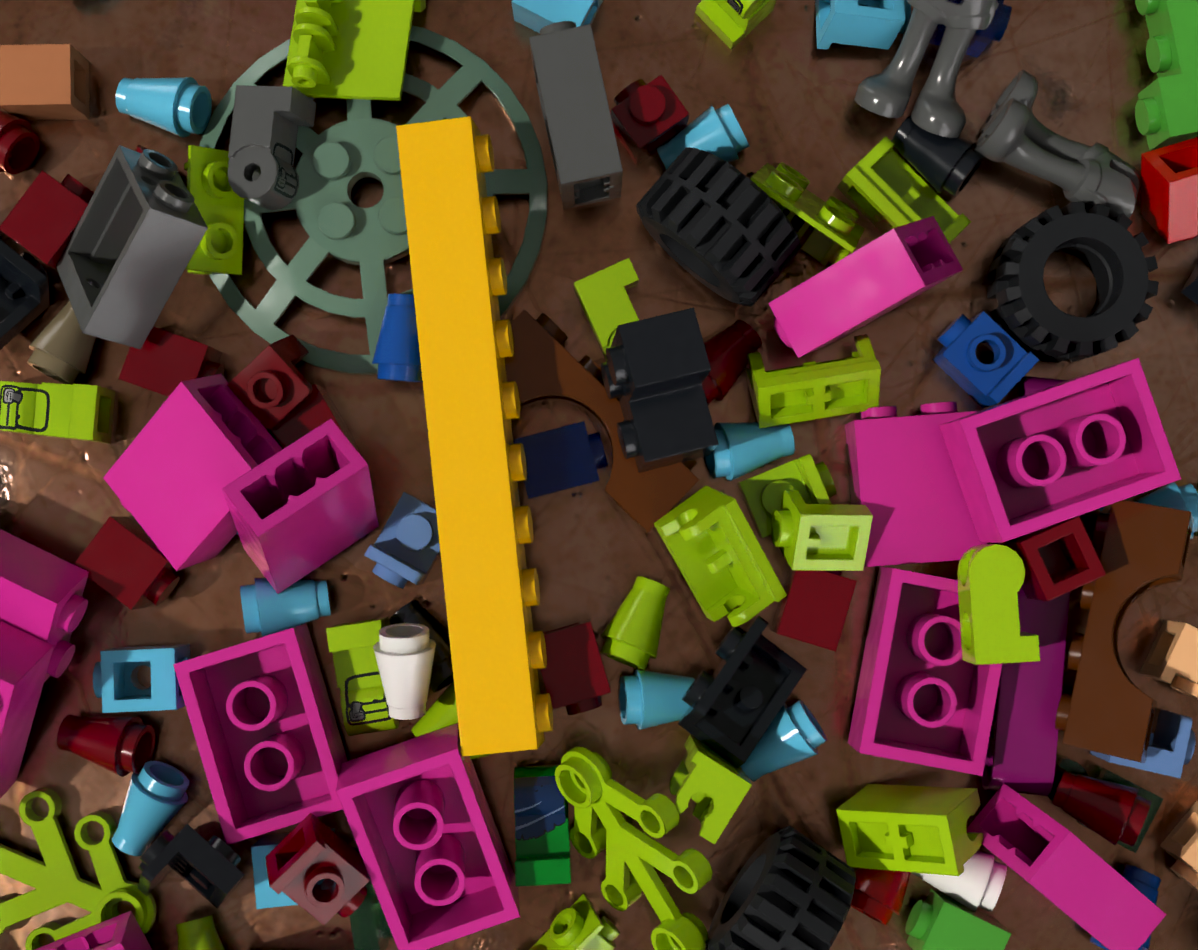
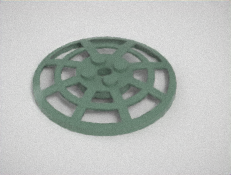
M412 25L410 41L418 42L442 52L463 66L440 89L424 80L405 73L402 91L426 102L407 124L467 117L458 105L483 82L496 96L512 120L524 150L527 169H494V172L485 173L487 196H493L494 194H529V214L524 238L513 266L507 275V295L498 296L501 319L527 285L541 252L548 218V182L542 149L530 118L512 89L483 59L454 40L428 29ZM290 39L260 57L232 84L214 110L199 146L215 149L226 120L234 109L236 85L257 86L254 84L269 69L288 57ZM346 99L347 121L335 124L319 135L309 127L298 126L296 149L303 154L296 167V172L299 176V188L290 204L282 209L271 211L244 199V223L252 246L268 272L276 279L257 308L255 309L242 296L229 274L212 272L210 278L228 306L254 333L270 344L290 336L275 325L296 296L305 303L328 313L351 318H365L370 355L331 351L318 348L298 339L309 351L301 361L318 368L351 375H378V364H372L388 301L385 264L394 262L409 254L396 130L398 125L389 121L372 118L371 100ZM365 177L378 179L382 182L384 188L381 200L369 208L358 207L353 204L351 199V191L354 184ZM295 209L300 223L310 236L288 265L281 259L272 245L263 224L262 213ZM329 254L343 262L360 265L363 299L334 295L311 285L307 281ZM413 289L400 294H413Z

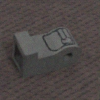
M236 85L228 153V182L237 195L261 208L271 211L284 208L296 196L299 188V176L293 164L298 126L314 127L317 103L294 87Z

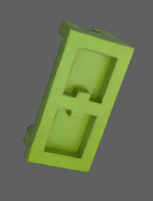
M887 136L861 159L837 186L882 234L887 233L893 228L934 216L948 243H950L971 223L963 213L958 215L893 150L895 144Z
M868 335L854 336L858 351L852 352V357L818 363L816 361L805 362L800 366L765 371L760 352L748 353L747 359L750 369H746L747 383L759 429L865 412L868 408L879 407L881 367L879 361L876 360Z
M705 485L654 523L705 616L711 621L716 622L728 615L727 618L732 627H737L751 620L774 601L778 603L787 596L735 498Z
M690 734L684 743L686 753L670 778V793L676 795L675 806L679 814L688 808L689 800L692 798L695 802L692 815L698 818L701 823L699 835L715 845L752 784L741 767L736 769Z
M885 784L866 785L836 809L847 865L852 868L951 876L961 875L964 872L963 865L979 850L983 841V833H967L966 830L968 818L974 815L981 805L978 789Z

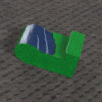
M559 765L514 768L515 887L571 883L572 862L568 801L559 791L555 781V770Z

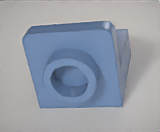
M403 492L375 544H370L364 556L376 562L372 570L375 575L404 589L408 581L416 585L424 583L440 554L436 508L407 492Z
M1161 709L1155 733L1151 732L1145 763L1090 751L1089 754L1110 763L1181 779L1183 765H1187L1190 762L1195 750L1196 738L1194 731L1191 729L1193 719Z

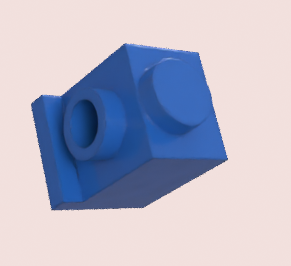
M984 311L975 315L970 320L963 313L956 318L937 338L944 347L932 359L982 408L998 404L1039 361L1032 352L1027 353ZM979 343H983L994 354L993 361L990 364H983L977 359L976 347Z

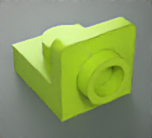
M811 454L804 455L737 483L760 538L771 535L772 516L775 510H781L784 490H798L806 504H832L829 497L837 494L834 481L827 466L823 461L815 464Z
M784 490L781 510H775L772 516V542L775 547L780 548L792 570L863 571L873 515L866 505L806 504L798 490Z

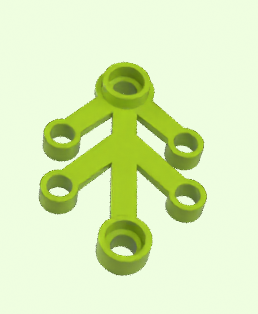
M584 747L570 749L563 755L561 764L555 770V781L563 797L574 806V827L570 830V839L575 849L588 859H593L606 849V878L601 883V891L606 901L614 909L625 911L640 899L643 891L661 921V924L651 934L654 950H705V944L708 941L706 927L694 914L689 912L680 913L654 869L655 867L670 877L678 888L688 894H695L713 876L709 861L699 851L688 848L680 855H677L653 839L662 838L678 825L680 818L674 803L667 796L660 793L653 794L647 800L643 799L612 779L611 769L601 755ZM621 812L638 821L641 828L648 835L626 822Z
M39 788L26 794L20 802L19 814L23 822L31 826L44 862L0 844V873L36 888L6 901L0 899V935L15 923L67 902L91 912L63 926L55 922H46L37 927L28 935L25 944L26 950H35L41 947L39 936L42 933L51 935L57 941L119 916L118 904L120 901H128L134 906L136 911L135 918L145 935L155 921V900L151 893L146 896L138 889L139 883L127 881L112 843V837L117 830L113 817L103 811L92 812L80 819L74 830L77 844L84 850L89 851L100 884L98 886L79 876L57 819L62 810L60 796L50 788ZM36 797L43 798L49 806L46 818L37 816L33 811L32 803ZM90 821H96L104 828L102 841H95L89 837L87 826Z

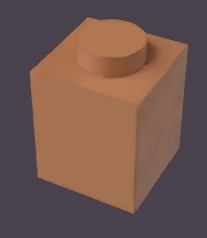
M71 44L0 45V108L26 121L90 120L89 61Z

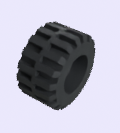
M685 148L636 205V210L646 230L679 265L716 294L740 305L753 306L799 253L802 247L790 220L760 187L728 162L700 149Z
M1070 202L1062 209L1057 205L1045 210L1021 226L1000 246L998 250L1001 252V255L992 261L988 273L995 276V281L987 286V299L996 298L998 307L990 312L996 323L1004 319L1009 327L1005 332L1015 341L1021 340L1025 343L1023 349L1027 353L1032 352L1035 356L1044 354L1046 355L1045 361L1055 363L1070 359L1071 362L1084 360L1116 348L1118 343L1129 340L1139 331L1136 324L1148 319L1153 307L1146 304L1145 300L1157 295L1159 285L1158 281L1149 280L1148 273L1158 268L1155 255L1145 258L1141 247L1150 242L1143 232L1133 236L1127 230L1133 221L1124 214L1112 220L1108 218L1110 207L1098 203L1088 210H1085L1084 202ZM1063 252L1074 255L1085 262L1092 271L1096 281L1097 296L1088 316L1076 317L1063 312L1053 304L1047 295L1043 274L1045 264L1051 253Z
M786 826L780 829L757 848L729 887L711 922L705 950H829L847 917L852 903L856 882L854 869L793 827Z

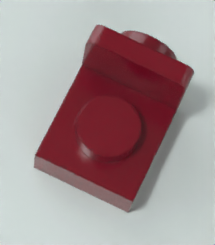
M292 334L268 345L227 386L265 428L271 429L278 425L313 391L312 385L295 367L309 351Z

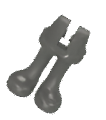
M906 0L914 8L895 56L880 74L869 76L859 84L854 100L861 107L875 114L889 118L902 117L911 97L917 70L938 24H944L946 28L936 58L910 115L912 121L917 126L932 134L957 138L966 124L964 110L956 101L955 85L959 69L976 30H985L991 25L999 3L997 0H961L960 4L948 0Z
M1021 70L1003 91L987 116L980 130L982 134L977 140L974 150L993 162L1006 163L1023 172L1058 185L1063 189L1064 196L1069 201L1084 202L1085 210L1098 203L1110 207L1108 218L1112 220L1121 214L1130 218L1136 205L1141 173L1133 165L1109 151L1108 147L1098 142L1091 147L1065 138L1044 126L1032 112V107L1038 93V81L1030 73Z

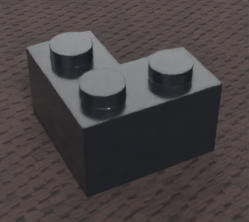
M694 307L618 325L611 347L606 348L607 362L601 363V374L608 398H619L624 421L617 423V433L625 459L634 457L638 472L641 473L709 456L719 443L702 386L703 381L711 371Z

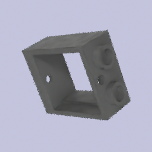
M562 21L547 25L540 30V35L529 37L535 82L563 210L620 198L623 169L591 24L576 27L575 22Z
M118 146L56 265L82 333L141 349L208 229L194 203L193 195L188 191L177 171V165L170 158L157 151L144 149L142 153L126 147Z

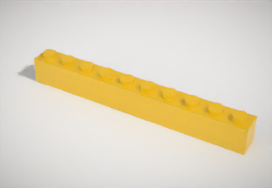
M471 116L398 125L396 130L461 755L464 757L535 750L545 741L544 732L553 731V710L550 694H540L537 669L546 668L547 654L544 633L542 630L533 631L531 606L540 605V587L536 568L527 569L524 544L533 543V521L529 505L520 506L518 481L527 480V465L523 444L513 443L511 419L520 418V399L516 381L507 382L504 357L514 356V343L510 320H500L498 302L499 295H507V276L503 258H494L491 234L501 232V220L496 196H487L485 173L494 172L492 142L489 134L481 135Z

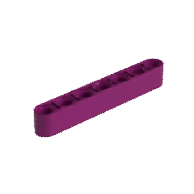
M1024 376L1014 386L1012 400L1068 380ZM1021 586L1019 592H1017L1020 632L1038 635L1040 661L1002 664L981 783L984 790L998 791L1003 783H1005L1017 793L1047 796L1051 792L1055 775L1058 730L1055 729V721L1062 695L1070 592L1047 602L1027 599Z

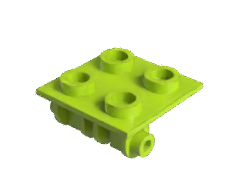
M297 0L283 86L294 87L305 96L313 98L401 101L415 0Z
M767 162L750 178L782 211L785 208L790 211L787 215L790 222L795 215L805 221L797 233L799 240L810 225L815 228L801 249L814 257L824 266L828 261L835 264L845 258L849 252L853 253L864 228L855 223L860 216L847 204L832 196L826 202L806 189L810 181L804 175L780 162L777 168Z

